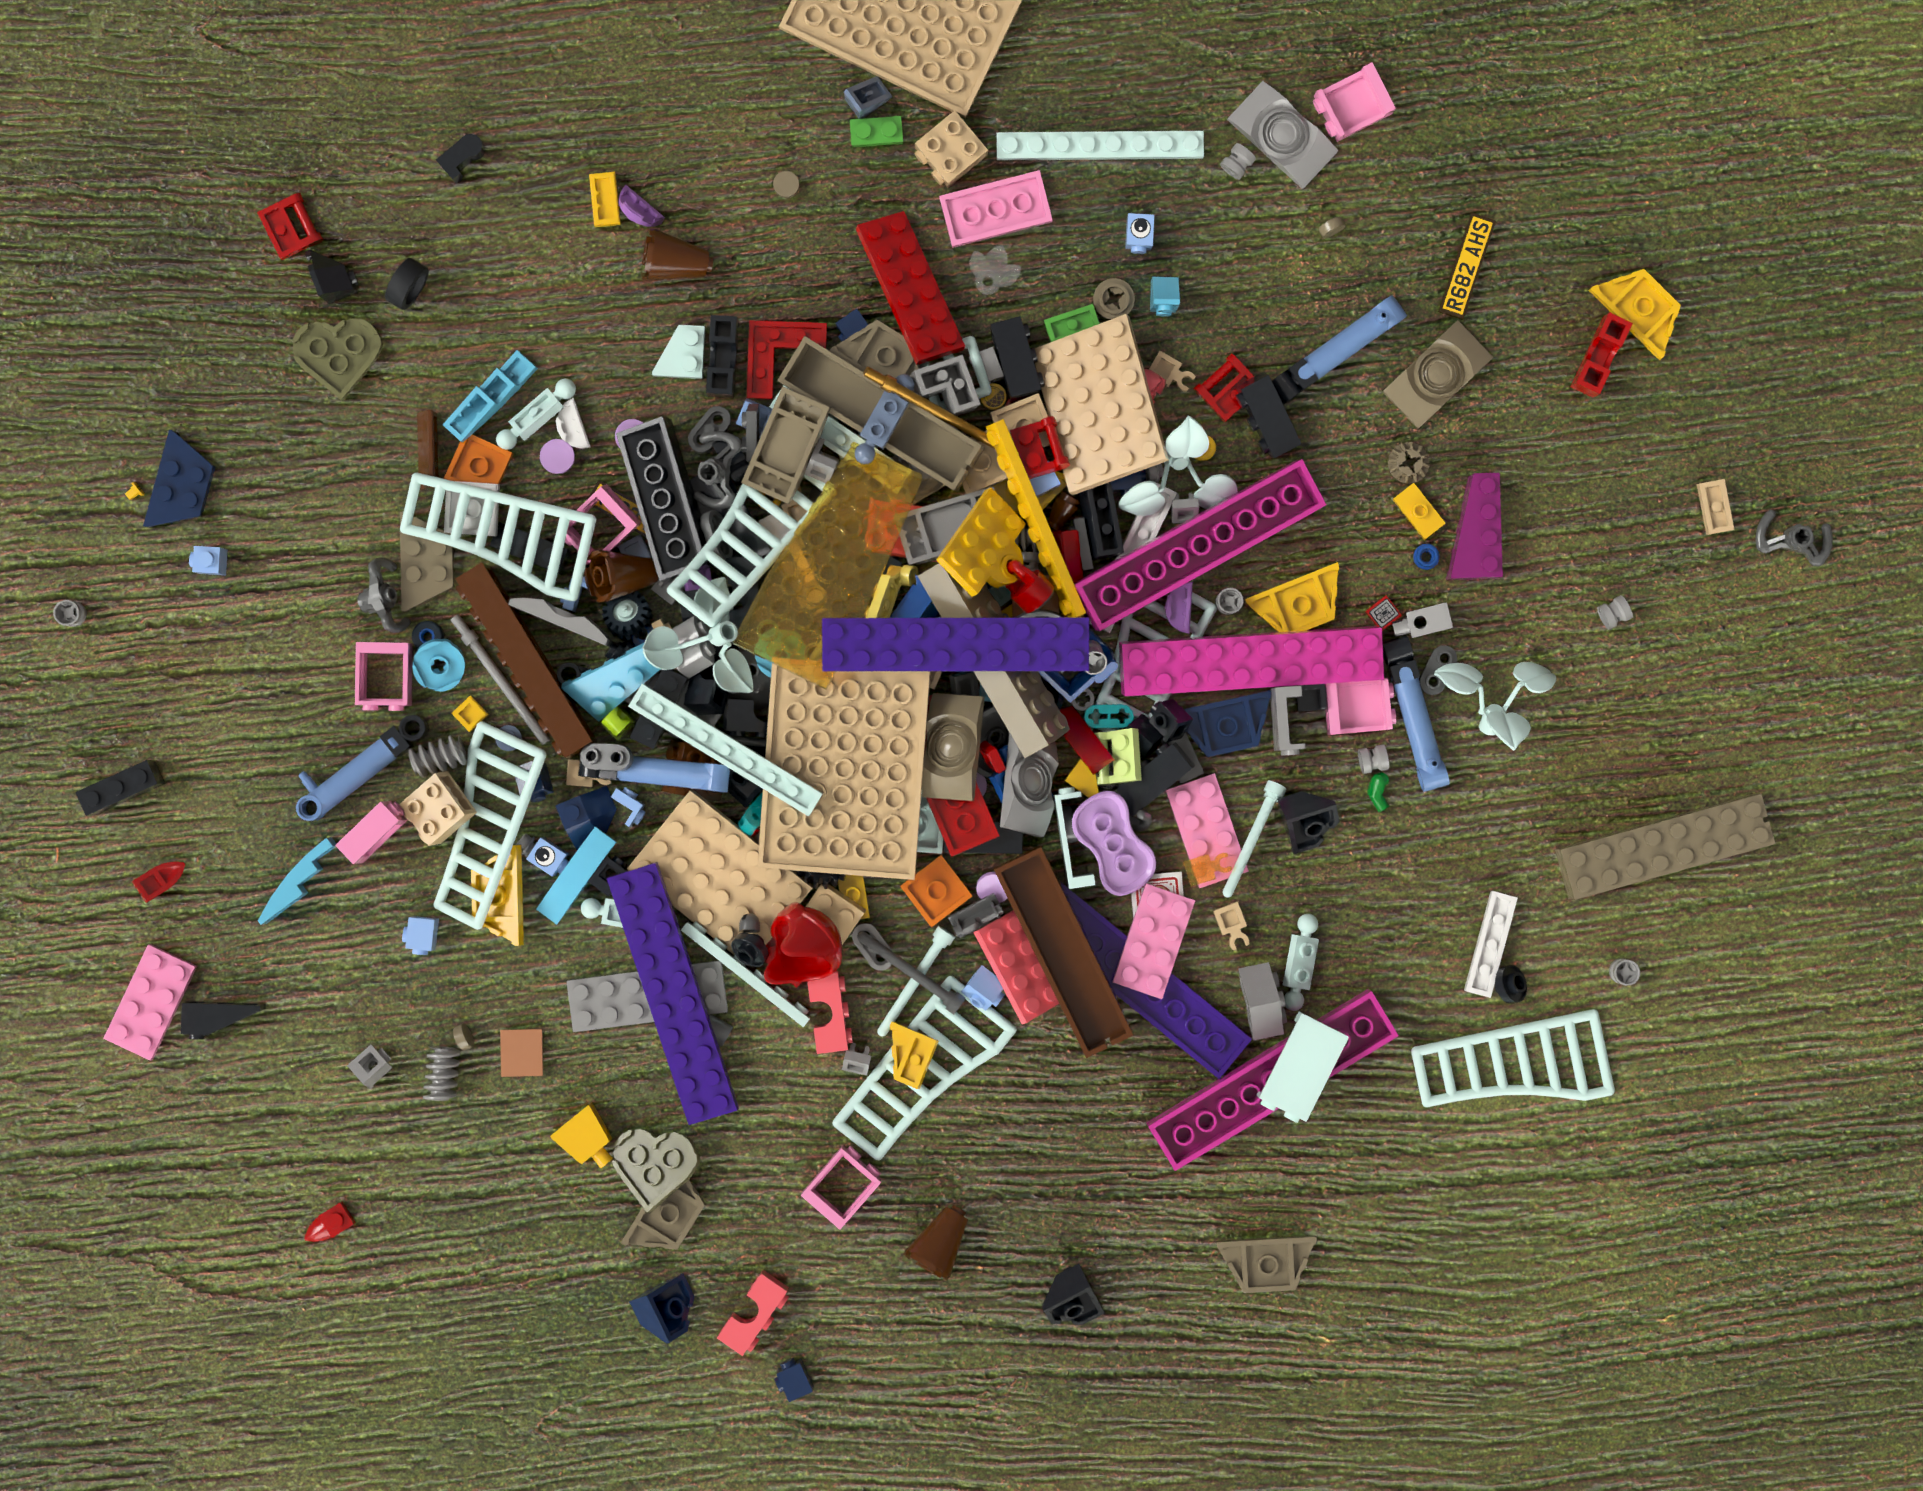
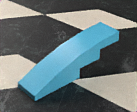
M516 350L500 369L496 368L480 387L476 386L445 421L443 426L463 443L488 421L538 368L520 351Z
M594 827L536 910L557 925L617 842L598 827Z
M332 837L324 839L287 874L259 917L258 922L260 925L267 924L308 894L302 884L323 870L317 861L336 847V842Z

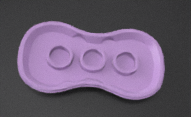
M1103 791L1085 800L1077 808L1072 818L1074 835L1095 855L1099 865L1101 882L1108 892L1117 896H1124L1135 892L1144 886L1155 872L1156 859L1154 852L1134 833L1130 824L1129 809L1123 797L1113 791Z

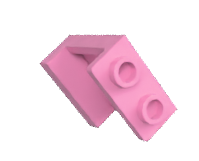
M1373 62L1364 66L1361 71L1323 90H1317L1313 100L1316 111L1319 114L1322 113L1327 121L1325 128L1329 136H1334L1337 142L1393 114L1396 109Z
M1388 677L1384 678V680L1325 684L1327 735L1393 729L1392 724H1396V712L1394 708L1391 709L1390 698H1394L1393 683L1388 682Z

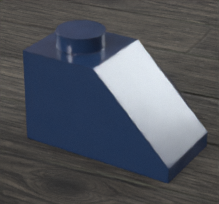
M608 786L555 805L563 826L576 850L580 848L594 827H598L607 834L611 821L617 811Z
M684 1273L645 1291L630 1300L629 1303L640 1325L667 1344L688 1331L690 1323L687 1320L689 1308L693 1306L695 1296Z

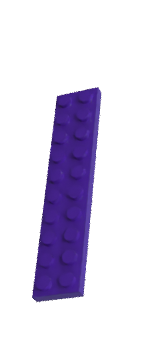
M1089 617L822 618V671H1089Z
M658 862L608 877L607 881L688 1125L737 1111L739 1106Z
M1061 883L1114 993L1220 1079L1252 1039L1172 973L1170 974L1162 999L1113 983L1112 980L1127 936Z

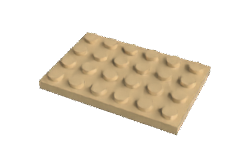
M1127 314L1035 348L1038 360L1035 366L1037 372H1041L1045 387L1041 389L1049 416H1054L1057 426L1055 428L1064 456L1068 457L1070 466L1063 469L1068 491L1071 495L1169 461L1130 317Z
M692 788L627 868L629 871L658 862L672 906L692 922L696 921L707 930L706 933L711 937H716L727 945L726 949L733 954L731 943L736 935L742 933L739 932V922L743 915L753 913L759 918L760 932L751 934L761 936L766 945L772 938L771 926L777 914L791 903H801L814 887L811 883H805L804 878L798 876L794 870L757 868L759 842L742 832L736 823Z

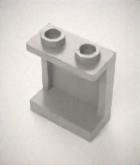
M1302 687L1270 689L1272 693L1270 701L1274 751L1281 750V756L1300 754L1299 749H1306L1305 743L1290 744L1287 698L1301 697Z

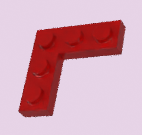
M749 320L746 398L752 400H773L775 349H797L804 336L827 349V323Z

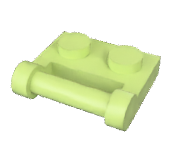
M1129 728L1094 733L1107 751V741H1112V757L1114 758V775L1110 776L1108 764L1099 771L1097 785L1105 786L1142 781L1138 729Z

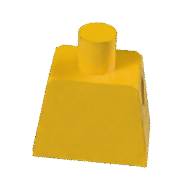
M592 1102L550 1136L552 1140L580 1164H583L592 1157L597 1165L602 1168L613 1159L604 1148L612 1140V1136Z

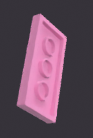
M1040 170L939 196L952 248L1053 221Z
M1215 773L1165 790L1198 887L1202 888L1228 879L1240 855L1241 848ZM1247 865L1245 866L1243 873L1248 872Z
M1145 884L1112 982L1162 999L1195 900Z
M148 944L103 1039L145 1059L153 1060L197 966L152 944Z

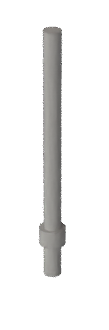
M459 614L454 616L451 622L462 635L461 640L466 647L470 646L542 746L551 739L542 730L538 721L478 641L479 636L473 629H469Z

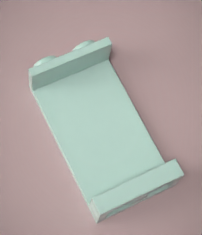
M1074 787L1058 789V794L1053 795L1066 882L1069 889L1095 885L1094 874L1092 873L1072 875L1061 800L1082 797L1081 791L1075 792Z
M1298 1012L1294 1020L1296 1024L1262 1092L1258 1091L1257 1093L1258 1098L1262 1099L1261 1105L1275 1111L1276 1107L1284 1110V1116L1298 1123L1299 1119L1307 1122L1349 1038L1347 1035L1301 1012Z

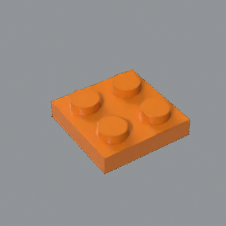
M471 435L463 443L460 441L444 479L500 484L513 457V453Z
M942 855L916 873L915 880L908 879L900 886L930 927H933L972 897V894Z

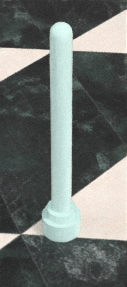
M1268 780L1264 788V797L1266 798L1223 889L1225 897L1233 895L1274 803L1278 802L1277 799L1282 798L1287 790L1276 782Z
M940 926L933 933L934 938L932 941L934 943L917 967V970L924 975L941 949H945L947 945L950 946L955 939L952 933ZM910 978L877 1030L879 1036L887 1035L891 1022L896 1021L918 987L919 983Z

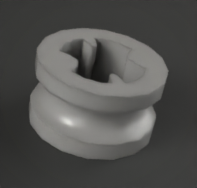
M1085 689L1083 692L1087 693L1085 696L1089 695L1090 701L1086 702L1084 707H1081L1079 702L1076 704L1074 699L1071 704L1075 709L1085 711L1087 707L1093 705L1094 695L1089 689Z

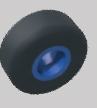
M432 621L420 622L412 631V641L418 649L427 642L424 639L426 632L432 634L431 640L444 639L442 628Z

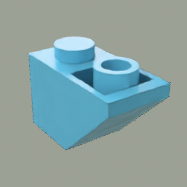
M1152 277L1150 312H1156V316L1161 317L1171 316L1172 313H1176L1180 305L1179 277Z

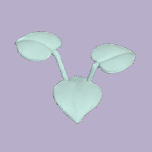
M1187 416L1184 422L1166 439L1165 448L1169 461L1164 462L1165 467L1160 487L1158 488L1154 481L1141 482L1124 494L1118 506L1120 509L1138 516H1149L1158 512L1165 503V498L1161 493L1165 490L1170 466L1176 470L1188 467L1197 485L1201 487L1194 493V499L1198 498L1199 506L1205 509H1209L1238 493L1237 485L1230 476L1224 474L1209 477L1205 484L1201 482L1189 457L1197 458L1202 456L1209 447V439L1203 427L1191 416Z
M725 577L711 580L728 596L730 595ZM701 587L695 594L694 601L711 615L721 605L719 601ZM729 612L715 627L709 630L708 635L683 644H679L677 634L669 627H657L648 634L642 648L643 654L650 664L662 670L675 669L682 663L683 656L680 649L707 640L715 646L723 645L719 652L721 659L713 665V676L720 688L728 692H753V679L747 660L738 650H727V648L731 647L730 642L734 641L738 634L736 626L728 621L730 620Z
M1521 662L1513 670L1514 677L1520 682L1516 685L1504 706L1491 704L1485 708L1483 686L1479 684L1483 676L1476 668L1464 663H1450L1438 668L1434 673L1447 687L1457 693L1472 694L1478 690L1480 704L1478 713L1482 715L1479 729L1484 734L1497 735L1513 751L1529 735L1531 726L1524 717L1517 713L1511 712L1506 714L1509 705L1524 685L1531 692L1543 693L1550 690L1556 682V675L1547 668L1533 662Z

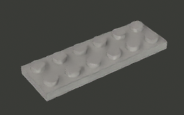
M718 960L692 964L708 1015L728 1012L722 962ZM638 971L566 981L573 1032L654 1022Z

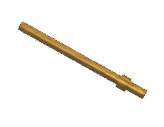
M869 366L864 370L863 376L879 384L882 390L899 395L995 449L989 443L986 432L897 383V379L888 374L883 375Z

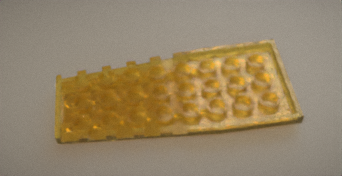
M856 442L851 443V448L844 459H841L835 473L824 485L817 501L808 510V515L794 532L790 543L785 546L772 566L738 629L737 638L732 641L734 645L825 690L829 687L836 671H822V618L865 617L880 577L885 570L923 480L920 473L876 452L875 458L871 463H859L854 455L856 447L860 445Z

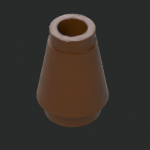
M1062 491L1060 496H1056L1047 521L1048 525L1056 530H1060L1079 509L1078 504L1080 500Z

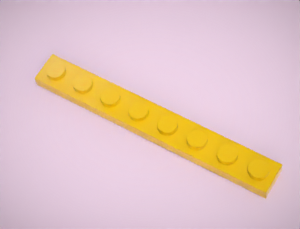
M1004 419L986 426L988 441L995 447L998 454L997 462L1008 478V488L1018 501L1019 514L1027 522L1029 537L1033 543H1036L1039 550L1038 557L1040 563L1046 567L1050 576L1049 581L1054 585V591H1056L1059 597L1060 610L1067 617H1078L1085 614L1086 611Z

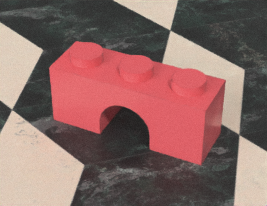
M836 971L823 979L807 981L810 1002H825L831 1007L833 1013L829 1023L814 1026L817 1054L848 1050V1044L853 1043L852 1030L851 1028H846L845 1018L849 1017L848 1002H843L842 992H846L844 976L839 977V971Z
M762 1270L747 1293V1296L757 1303L758 1314L753 1318L744 1319L733 1312L719 1332L717 1339L742 1356L746 1350L752 1352L760 1340L756 1337L760 1330L766 1331L774 1320V1317L771 1316L776 1307L781 1310L788 1300L789 1296L786 1295L788 1286L765 1270Z

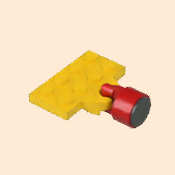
M992 487L986 489L936 561L972 597L981 591L986 582L995 588L1005 586L1011 592L1010 597L1027 614L1034 613L1042 608L1054 593V585L1039 570L1031 571L1023 565V556L1015 540L1026 523Z

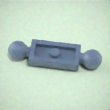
M901 374L895 378L897 383L913 391L914 380L912 377ZM886 391L882 394L860 433V436L865 438L866 442L858 445L855 449L854 455L859 463H871L875 458V446L877 445L884 449L909 405V402L903 400L899 395Z

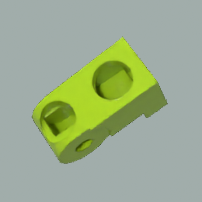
M616 706L601 723L619 741L637 722L620 706Z

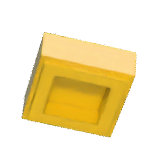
M469 696L452 712L453 716L468 732L476 728L477 724L489 715L472 696Z

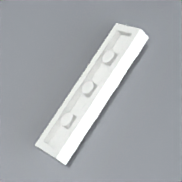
M1495 891L1490 892L1464 991L1491 998L1517 897Z

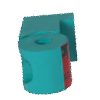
M763 792L750 805L738 822L740 830L750 837L756 836L760 831Z

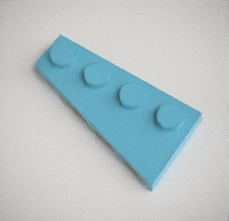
M644 643L626 651L625 655L616 659L612 658L604 662V665L594 670L590 669L572 681L568 680L562 683L561 688L599 722L635 692L641 684H644L661 669L654 667L647 661L643 654L642 648Z

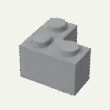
M963 355L914 370L910 375L914 380L913 392L926 399L942 394L947 411L956 416L974 411L980 405Z
M1269 962L1239 968L1240 986L1246 1003L1247 1018L1253 1041L1283 1035V1024L1287 1023L1285 1009L1281 1008L1285 1006L1283 992H1278L1276 988L1280 987L1277 972L1271 971Z

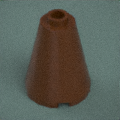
M648 229L650 236H646L642 265H645L644 272H641L642 280L705 277L707 272L711 273L713 257H709V251L657 229Z
M604 550L592 551L588 555L587 560L591 561L589 568H585L586 586L589 594L597 597L596 601L598 603L608 602L655 584L658 580L652 558Z
M952 1205L951 1209L945 1207L907 1247L903 1255L909 1260L910 1258L917 1261L916 1264L947 1281L951 1276L968 1219L964 1217L966 1212L955 1205Z

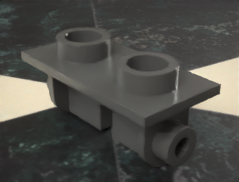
M992 893L950 915L948 919L953 925L957 937L961 938L991 921L999 919L1005 915V912L995 894Z

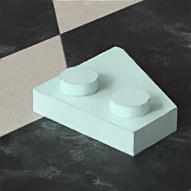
M678 325L653 369L652 376L703 379L705 326Z

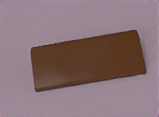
M425 410L417 414L418 472L439 478L437 413L433 410ZM421 484L420 490H435V487Z

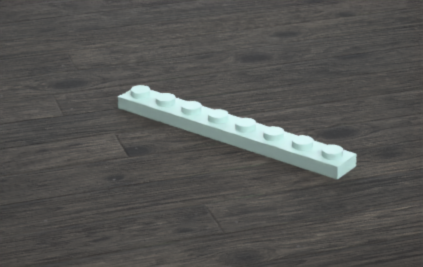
M1204 131L997 132V160L1203 159Z
M641 684L628 706L807 816L811 815L823 795L819 790L645 684Z

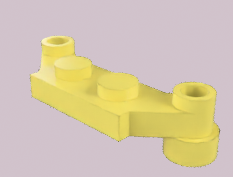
M890 565L887 574H881L879 582L875 585L874 597L866 611V618H890L900 587L902 585L910 587L913 584L916 585L915 574L919 575L918 568L912 565H904L903 567Z

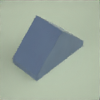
M878 76L849 87L844 91L845 101L858 119L865 118L892 98V95Z

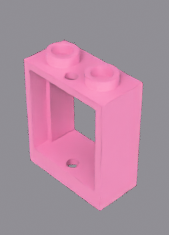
M606 484L601 486L576 511L587 513L600 500L625 526V529L603 549L604 551L612 552L642 521ZM570 520L565 543L569 546L573 545L578 551L582 536L573 528L577 522ZM590 546V549H589V554H590L592 551H595L591 546ZM587 560L586 565H590L591 560Z
M356 642L355 705H363L362 710L378 711V706H389L388 711H404V706H412L413 644ZM367 654H403L402 699H367Z
M391 801L380 802L335 846L352 864L364 863L408 821L404 816V810L396 801L394 803Z
M843 1145L801 1193V1196L840 1230L882 1181L879 1177L881 1172L870 1163L866 1166L859 1160L861 1155L854 1148L849 1146L847 1149ZM842 1157L847 1159L871 1180L869 1185L843 1214L815 1190L817 1185Z

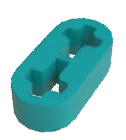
M1094 704L1086 708L1083 717L1086 724L1092 728H1124L1133 721L1134 714L1132 709L1125 704ZM1123 708V711L1128 713L1129 716L1124 719V723H1120L1119 719L1110 718V714H1117L1119 709ZM1094 709H1098L1100 714H1107V718L1098 719L1096 724L1088 716L1093 714Z

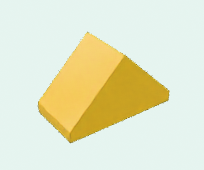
M1079 759L1064 781L1090 798L1099 793L1096 774L1093 775L1083 761Z

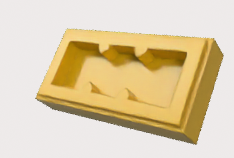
M616 173L589 174L594 226L621 225Z
M1412 483L1392 499L1424 540L1446 524L1415 483Z
M846 875L844 881L838 879L839 891L866 909L861 919L870 918L864 877Z

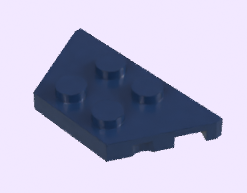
M169 430L143 524L145 527L151 528L156 525L200 518L204 512L215 466L201 456L196 449L173 430Z
M1271 690L1184 709L1193 718L1186 732L1206 757L1259 746L1269 700L1272 695Z

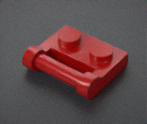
M301 193L293 194L257 212L281 260L311 246H315L324 240L321 233L316 231L303 205L304 199ZM290 207L294 208L307 234V237L300 239L286 211Z
M1231 353L1218 370L1205 382L1197 384L1193 389L1225 423L1241 408L1235 396L1239 394L1236 386L1254 376ZM1235 369L1239 374L1213 397L1209 391Z
M1049 416L1041 421L1010 430L1012 440L1029 479L1063 470L1070 466L1068 457L1064 456L1055 428L1057 422L1054 416ZM1046 431L1054 456V460L1051 462H1047L1038 434L1040 432Z

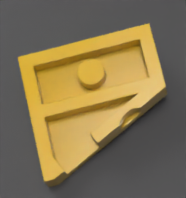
M891 1022L894 1080L915 1089H920L939 1041L896 1022Z

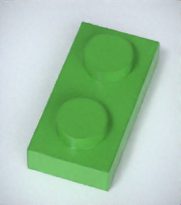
M901 116L850 120L852 147L903 144Z
M1093 304L1043 321L1050 342L1099 324Z

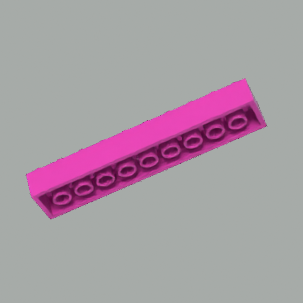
M1302 459L1295 460L1074 583V586L1095 631H1101L1326 506V503Z
M1378 626L1119 642L1121 694L1124 696L1384 680L1382 628Z
M1369 989L1317 1019V1021L1349 1037L1329 1078L1399 1036L1373 992ZM1289 1037L1146 1122L1175 1171L1274 1112L1260 1104L1262 1099L1258 1098L1257 1093L1258 1091L1262 1092Z

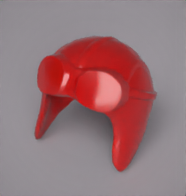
M798 902L791 903L777 914L771 926V936L776 941V948L773 959L764 971L766 982L770 984H789L815 981L828 977L838 970L842 962V939L838 928L827 915L817 909L804 907Z

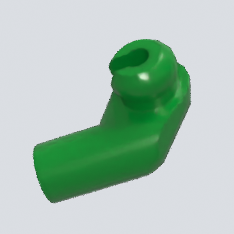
M1383 772L1375 774L1371 778L1367 789V794L1378 813L1389 807L1388 802L1383 796L1384 789L1389 784V777Z

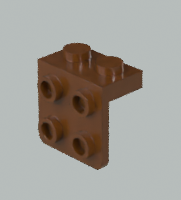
M671 740L666 752L668 760L720 765L719 761L689 743ZM662 785L661 791L686 796L691 788ZM693 789L706 800L720 801L723 792Z

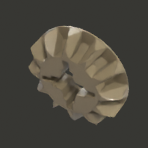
M1111 278L1097 286L1093 302L1096 311L1103 318L1114 319L1130 313L1134 306L1135 296L1127 282ZM1108 290L1114 296L1124 294L1118 300L1120 309L1113 303L1104 305L1110 298Z
M1413 442L1401 443L1389 455V471L1396 480L1402 483L1411 484L1418 482L1426 476L1430 467L1429 454L1426 453L1423 446ZM1406 454L1410 459H1419L1413 464V472L1408 466L1399 467V465L1406 461Z

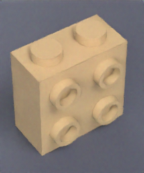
M955 110L915 143L917 151L914 154L923 165L927 163L933 170L931 172L933 178L939 185L944 183L947 188L988 156V149Z
M448 771L433 774L399 804L404 810L407 820L413 823L418 830L419 837L428 846L444 842L477 813Z

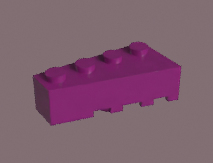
M1473 473L1468 476L1446 580L1498 579L1503 577L1500 473Z

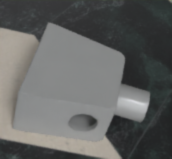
M1447 602L1407 612V618L1392 622L1396 637L1411 633L1412 638L1453 628ZM1424 617L1427 621L1426 626L1417 628L1415 626V619Z

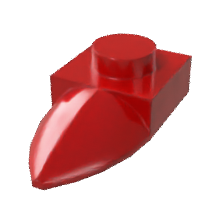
M162 863L139 876L132 883L145 903H148L167 891L178 881L184 871L185 863Z
M343 1201L320 1214L311 1223L305 1234V1241L319 1242L333 1238L356 1223Z

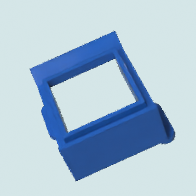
M916 574V586L914 584L911 586L890 618L939 617L938 610Z
M1089 629V640L1097 641L1107 658V666L1101 673L1091 675L1085 671H1080L1074 678L1068 681L1058 671H1038L1070 703L1094 681L1102 683L1118 668L1112 649L1091 629Z

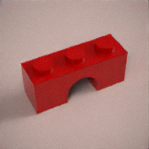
M1610 312L1602 317L1573 379L1571 388L1592 398L1601 393L1611 372L1609 370L1611 362L1617 351L1623 346L1633 323Z

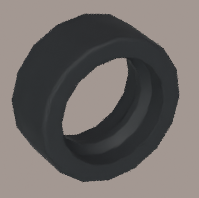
M413 258L403 261L387 286L385 299L401 310L409 308L425 286L429 274L428 268Z

